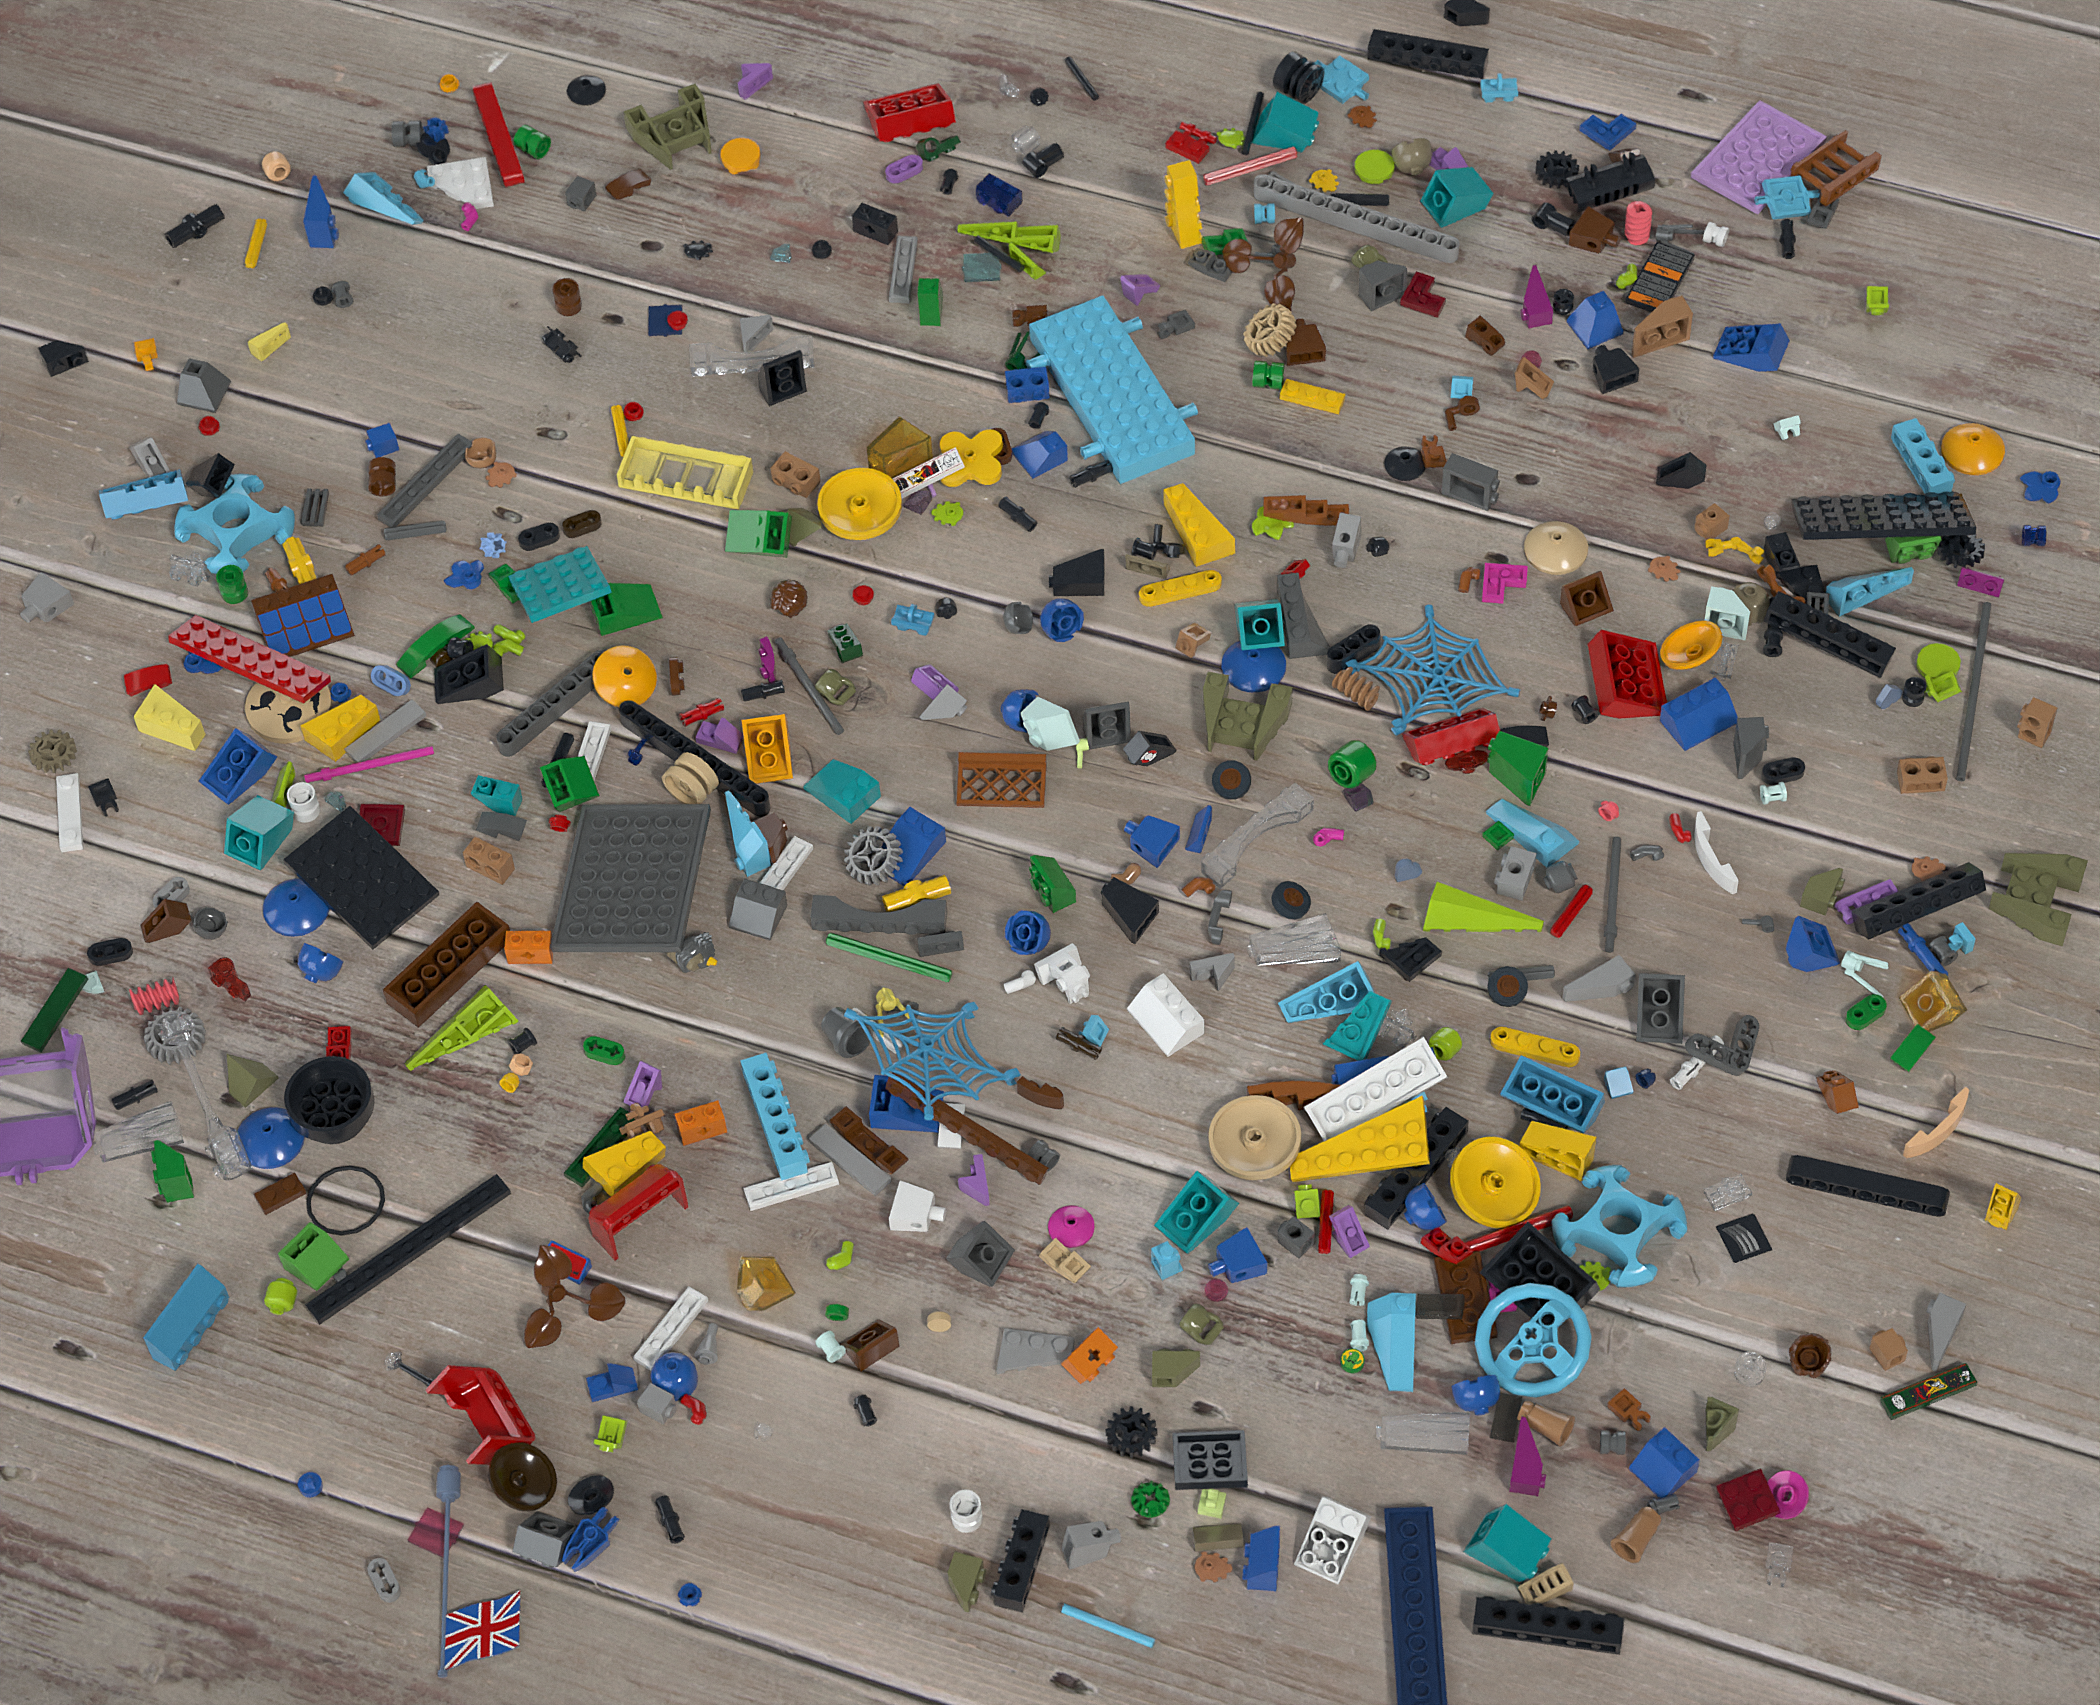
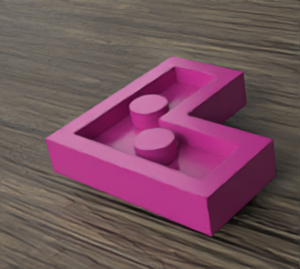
M1485 563L1482 602L1503 604L1505 587L1526 588L1528 566Z

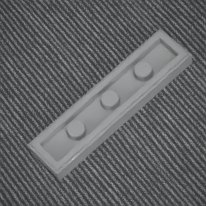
M897 236L889 293L890 303H910L918 237Z
M410 700L347 746L345 753L355 763L368 760L425 718L426 712L416 702Z
M826 1124L809 1138V1142L874 1196L879 1194L891 1182L889 1175Z

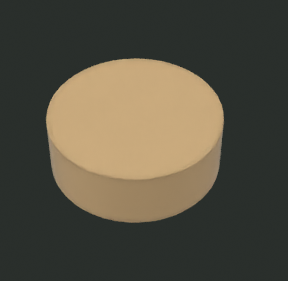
M933 1312L927 1318V1326L935 1332L947 1331L951 1327V1317L945 1312Z

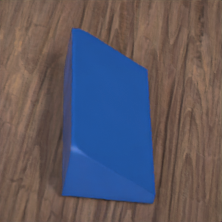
M1207 805L1196 814L1185 850L1196 853L1202 852L1212 821L1211 805Z

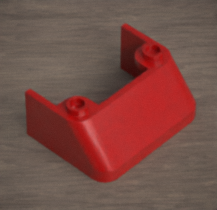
M653 1164L635 1180L602 1204L596 1205L590 1210L588 1220L592 1236L614 1261L619 1258L613 1236L670 1194L685 1210L688 1208L683 1178L675 1170L662 1164Z
M448 1365L426 1389L427 1394L444 1395L447 1404L451 1408L465 1410L482 1438L483 1442L466 1459L468 1464L489 1465L494 1454L505 1445L511 1443H527L531 1445L536 1438L535 1433L502 1377L491 1368Z

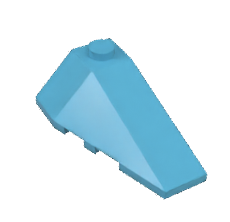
M375 172L355 173L343 192L349 197L348 200L355 205H360L412 225L422 224L424 221L411 206L403 204L401 202L403 198L399 194L392 193L391 185Z
M1912 567L1845 577L1839 581H1833L1826 589V593L1829 594V605L1840 617L1910 584L1914 570Z
M728 790L725 792L737 856L734 861L740 871L743 870L748 877L771 866L768 844L755 822L751 823L747 812L742 811L739 802Z
M1504 799L1499 800L1486 810V814L1495 822L1500 821L1514 834V839L1527 851L1537 853L1536 859L1546 868L1579 844V840L1564 827Z
M1357 961L1278 1002L1287 1022L1293 1023L1352 1013V1010L1370 991L1375 993V990L1364 967Z
M1390 1293L1368 1302L1367 1328L1371 1334L1389 1391L1413 1392L1416 1294Z

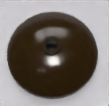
M511 1443L499 1449L490 1461L488 1478L491 1488L499 1500L508 1507L518 1511L530 1512L541 1509L553 1498L557 1488L556 1470L548 1456L537 1447L527 1443Z

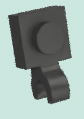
M1182 310L1167 316V322L1158 324L1160 331L1157 334L1161 339L1167 338L1172 332L1180 335L1195 329V322L1186 310Z

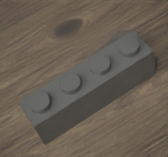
M1299 573L1277 575V593L1281 603L1282 621L1289 659L1327 655L1330 646L1306 602L1301 590Z

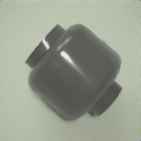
M1560 861L1547 867L1545 871L1547 876L1543 878L1548 890L1553 888L1554 892L1558 894L1573 888L1576 883L1575 880L1578 879L1571 863L1567 864L1565 861Z

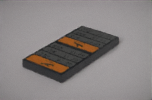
M1656 242L1629 291L1625 303L1653 312L1663 301L1675 296L1694 261L1695 255Z

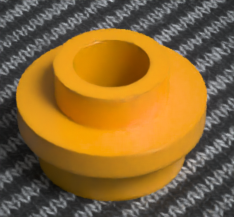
M446 74L441 78L439 83L440 89L447 93L454 92L459 88V81L454 75Z

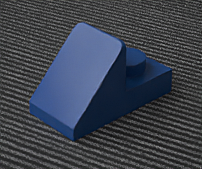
M609 1363L607 1364L609 1372L587 1377L586 1380L592 1402L637 1391L638 1386L633 1368Z

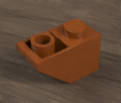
M1836 1070L1826 1071L1823 1073V1076L1816 1077L1829 1109L1838 1114L1859 1108L1852 1080Z

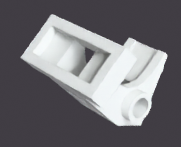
M1073 943L1034 964L1039 981L1045 985L1057 979L1056 984L1061 992L1065 991L1069 1004L1077 1003L1082 997H1088V978L1090 974L1084 965L1080 966L1082 963L1079 953Z

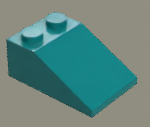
M835 759L831 760L803 786L804 790L850 824L881 797L879 781L864 770Z
M1196 1171L1154 1226L1184 1252L1189 1254L1229 1218L1239 1205V1202L1207 1175Z

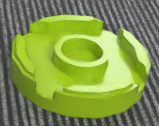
M1381 150L1362 152L1355 160V173L1363 182L1369 184L1383 183L1387 178L1389 180L1394 173L1393 158Z
M1935 643L1921 649L1917 657L1916 666L1918 672L1924 678L1930 675L1933 680L1950 671L1957 675L1960 670L1961 659L1952 647L1946 644Z

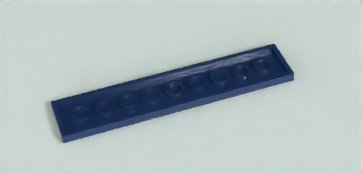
M1433 1506L1384 1508L1397 1705H1448Z

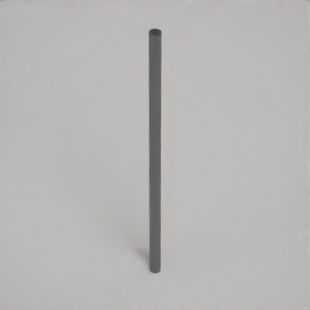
M1984 602L1982 606L1956 780L1961 782L1965 781L1992 606L1989 602Z

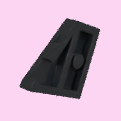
M1817 565L1776 572L1777 579H1782L1788 585V590L1793 595L1803 597L1806 600L1807 592L1825 593ZM1811 598V606L1815 605V598ZM1820 598L1819 605L1824 604L1823 598Z
M1424 937L1414 942L1401 943L1397 948L1389 950L1382 948L1379 950V956L1410 982L1441 957L1442 951L1427 937Z

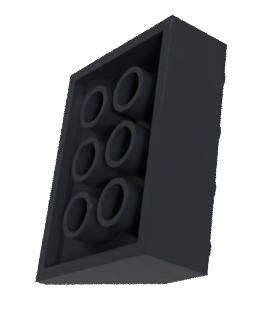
M1529 1222L1480 1271V1274L1501 1293L1508 1288L1527 1283L1550 1285L1573 1297L1581 1309L1600 1290L1597 1282ZM1530 1297L1514 1301L1513 1303L1532 1319L1550 1300ZM1546 1314L1542 1317L1541 1322L1547 1326L1552 1325L1555 1317L1551 1314Z

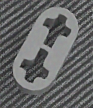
M183 877L171 879L154 896L153 904L155 909L164 899L182 902L190 892L187 880Z
M383 1558L372 1560L368 1565V1573L382 1601L388 1603L396 1601L401 1594V1590L389 1563ZM377 1567H380L384 1573V1576L381 1578L378 1572H376ZM384 1584H389L393 1591L391 1594H388Z

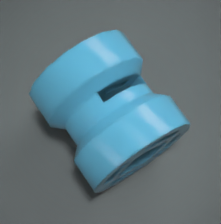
M1268 203L1266 206L1254 204L1255 224H1261L1262 222L1275 223V203Z

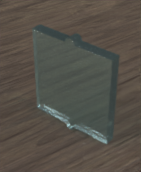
M991 253L964 254L962 271H964L965 282L1000 281V269L1002 267L999 264V258Z

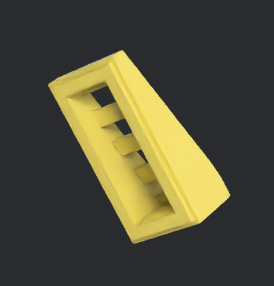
M283 322L249 340L248 346L251 354L262 362L289 340L291 335L287 323Z

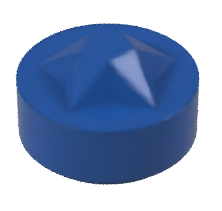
M308 1472L299 1478L298 1488L303 1496L311 1498L317 1496L322 1491L323 1482L317 1473Z

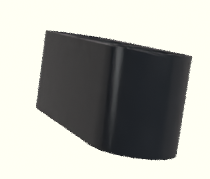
M1373 624L1365 625L1330 647L1327 651L1328 671L1338 674L1341 670L1348 668L1345 662L1352 659L1360 662L1377 651L1380 646V629Z

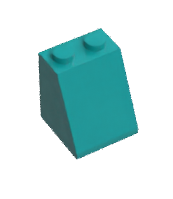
M1276 92L1260 114L1252 143L1279 149L1295 147L1297 152H1303L1314 141L1315 136L1313 132H1315L1319 125L1317 120L1319 112Z
M1473 167L1435 170L1420 202L1438 225L1445 227L1486 209L1494 193Z
M1277 599L1234 603L1241 650L1285 646L1281 603Z
M257 795L227 818L224 854L261 871L292 831L294 811Z
M1504 1504L1486 1513L1463 1552L1513 1580L1521 1582L1525 1579H1531L1538 1570L1536 1565L1539 1560H1542L1550 1550L1548 1545L1552 1538L1509 1505Z

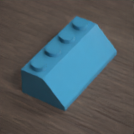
M1522 1055L1500 1093V1096L1583 1134L1595 1122L1605 1103L1603 1092Z
M196 1265L143 1337L152 1359L174 1371L186 1362L189 1352L194 1346L199 1344L202 1334L213 1325L216 1315L221 1309L226 1307L229 1300L226 1287L202 1265Z

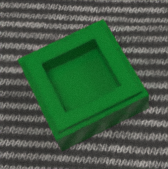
M1497 821L1483 832L1482 837L1498 851L1514 839V834L1500 821Z

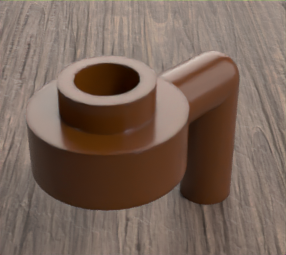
M1465 396L1459 400L1457 406L1445 410L1449 431L1457 429L1454 415L1460 413L1464 416H1471L1479 411L1480 405L1476 397Z

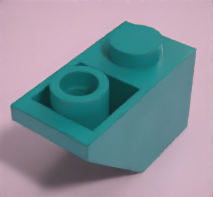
M478 775L471 791L473 797L494 812L516 816L523 800L519 784Z

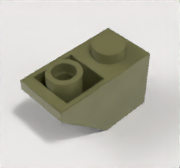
M1837 868L1810 877L1802 894L1800 907L1826 916L1828 909H1833L1836 903V891L1841 892L1845 879L1842 878L1843 869Z
M1160 1349L1152 1351V1387H1177L1200 1367V1351L1184 1349L1182 1351Z
M955 1552L947 1572L948 1582L963 1610L969 1613L971 1605H976L979 1596L977 1588L979 1583H983L985 1580L986 1569L983 1566V1559Z

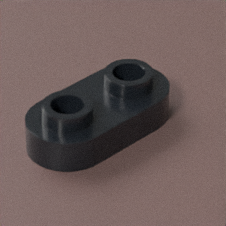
M549 522L526 529L518 536L519 545L525 551H532L553 544L560 538L559 527Z
M1796 757L1769 762L1762 768V780L1768 785H1778L1779 782L1787 783L1799 780L1804 776L1805 763Z
M126 938L94 943L87 950L89 961L95 966L128 960L133 954L131 942Z

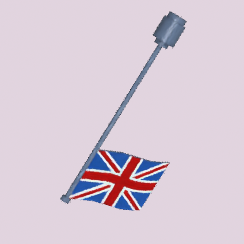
M454 1465L440 1467L437 1473L436 1497L446 1503L440 1670H438V1677L441 1678L448 1676V1670L465 1663L499 1656L519 1647L520 1590L501 1599L473 1604L447 1614L450 1503L460 1498L461 1473L459 1468Z

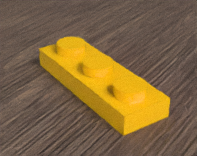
M1286 379L1280 392V399L1339 414L1345 401V394Z

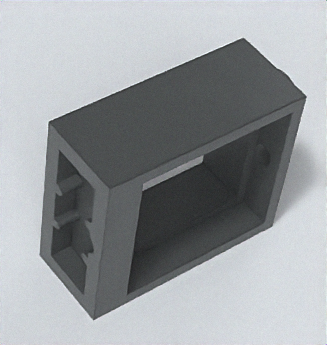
M1452 453L1443 467L1442 494L1488 511L1492 504H1496L1499 497L1497 489L1500 484L1498 470ZM1458 477L1481 485L1485 488L1481 489L1468 483L1462 482L1458 480Z

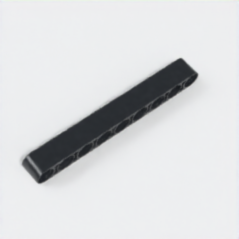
M627 700L620 704L618 709L620 720L626 729L674 761L682 753L686 752L698 756L715 772L719 781L715 789L724 795L729 790L740 806L755 816L762 817L770 812L769 795L765 789L637 703Z

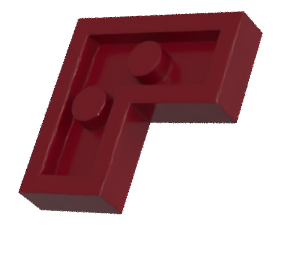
M1416 271L1400 299V305L1438 318L1446 304V298L1429 293L1435 283V277Z

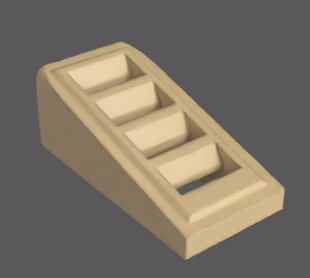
M1561 1563L1518 1586V1590L1526 1604H1542L1572 1591L1574 1583L1564 1564ZM1557 1577H1560L1563 1582L1562 1584L1559 1583ZM1551 1580L1554 1586L1553 1589L1550 1588L1547 1581ZM1538 1585H1542L1545 1590L1544 1594L1541 1593ZM1531 1588L1537 1596L1535 1599H1533L1529 1592Z

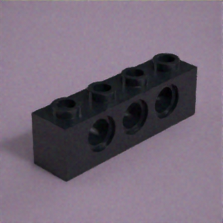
M1021 1509L1019 1517L1015 1516L1012 1524L1013 1537L1012 1539H1007L1005 1546L1007 1555L1005 1560L1000 1561L998 1568L1000 1577L998 1582L994 1581L991 1590L995 1606L1023 1613L1050 1528V1518L1048 1515ZM1024 1536L1032 1537L1029 1541H1023L1021 1538ZM1019 1557L1026 1559L1021 1563L1014 1561L1016 1558ZM1011 1579L1018 1580L1016 1584H1009L1007 1582Z

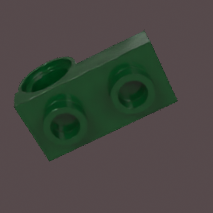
M958 135L950 136L940 142L934 137L920 139L917 143L918 156L922 160L934 161L939 158L940 153L944 151L949 153L955 150V145L961 143ZM927 142L931 144L930 152L925 147Z
M847 623L827 630L842 663L863 656L861 643Z

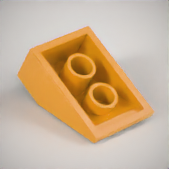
M781 714L742 720L749 779L756 784L793 779L790 737L786 715Z

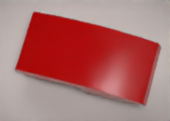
M168 664L150 666L124 675L126 692L131 697L152 689L154 684L159 688L172 684Z
M351 1026L328 1027L326 1057L337 1056L351 1059Z
M1436 1228L1424 1235L1420 1242L1438 1257L1454 1264H1458L1473 1253V1250L1458 1236L1451 1239L1440 1228Z

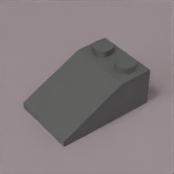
M1129 701L1085 709L1083 714V730L1088 741L1089 750L1124 744L1131 740Z
M1639 973L1636 1042L1683 1043L1685 975Z

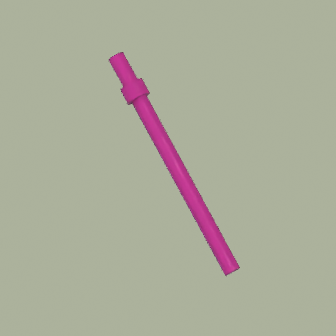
M429 746L337 768H322L319 772L304 775L306 783L319 780L329 781L332 780V777L433 755L434 751L433 747Z

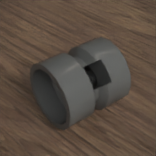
M410 120L408 124L405 121L392 122V142L394 147H405L407 144L416 146V142H421L423 136L421 120Z

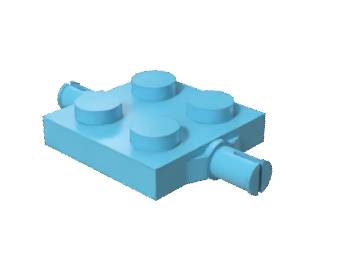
M1340 55L1328 65H1325L1320 60L1315 62L1316 65L1324 68L1325 76L1320 89L1342 104L1355 95L1364 101L1368 99L1369 93L1362 90V87L1369 81V74Z
M1801 175L1766 179L1762 182L1765 196H1756L1754 201L1756 205L1767 204L1773 220L1809 216L1811 213L1809 199L1818 198L1820 193L1818 189L1808 191L1803 185Z

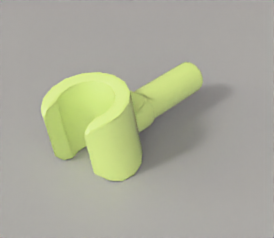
M1087 738L1079 739L1080 742L1076 744L1077 768H1082L1083 751L1089 750Z

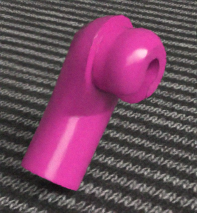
M466 202L462 205L466 219L461 224V227L465 231H469L478 220L479 215L476 208L470 202Z
M1323 828L1314 835L1313 842L1316 846L1321 847L1331 840L1343 841L1344 830Z

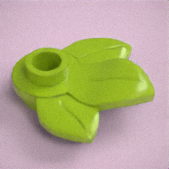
M1263 506L1258 509L1257 518L1252 523V531L1255 536L1266 532L1276 540L1281 538L1283 528L1294 527V522L1264 516Z

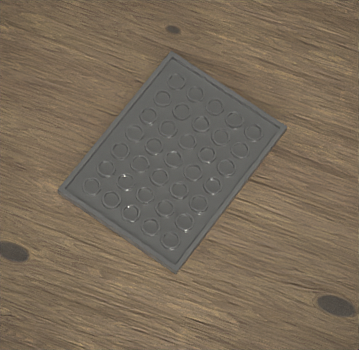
M582 805L551 940V951L682 952L711 812L710 805Z

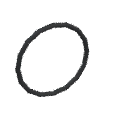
M351 1165L333 1168L322 1174L311 1186L306 1199L307 1214L314 1225L326 1233L340 1236L358 1233L371 1226L381 1215L385 1203L384 1187L378 1177L365 1168ZM347 1170L363 1172L374 1179L380 1190L381 1201L377 1212L367 1223L356 1229L338 1231L328 1229L317 1221L312 1213L311 1199L315 1188L323 1179L336 1172Z

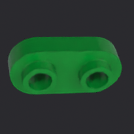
M1877 994L1867 996L1847 1011L1846 1024L1854 1030L1866 1028L1885 1014L1886 1000Z

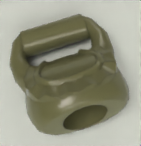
M1369 244L1361 247L1351 258V262L1357 268H1362L1375 261L1388 263L1387 259L1379 254L1375 247Z
M835 669L827 670L815 685L816 690L823 697H826L832 704L838 706L844 705L856 692L853 682L841 676ZM844 684L848 685L849 687L838 699L833 697Z
M1194 1303L1179 1323V1326L1185 1333L1203 1345H1211L1224 1328L1221 1319L1217 1315L1208 1312L1198 1303ZM1210 1320L1215 1321V1325L1203 1339L1200 1333Z

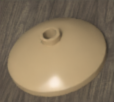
M1559 521L1545 522L1534 527L1528 533L1524 543V553L1529 563L1537 570L1547 574L1562 575L1575 571L1585 562L1588 555V542L1584 534L1571 524Z

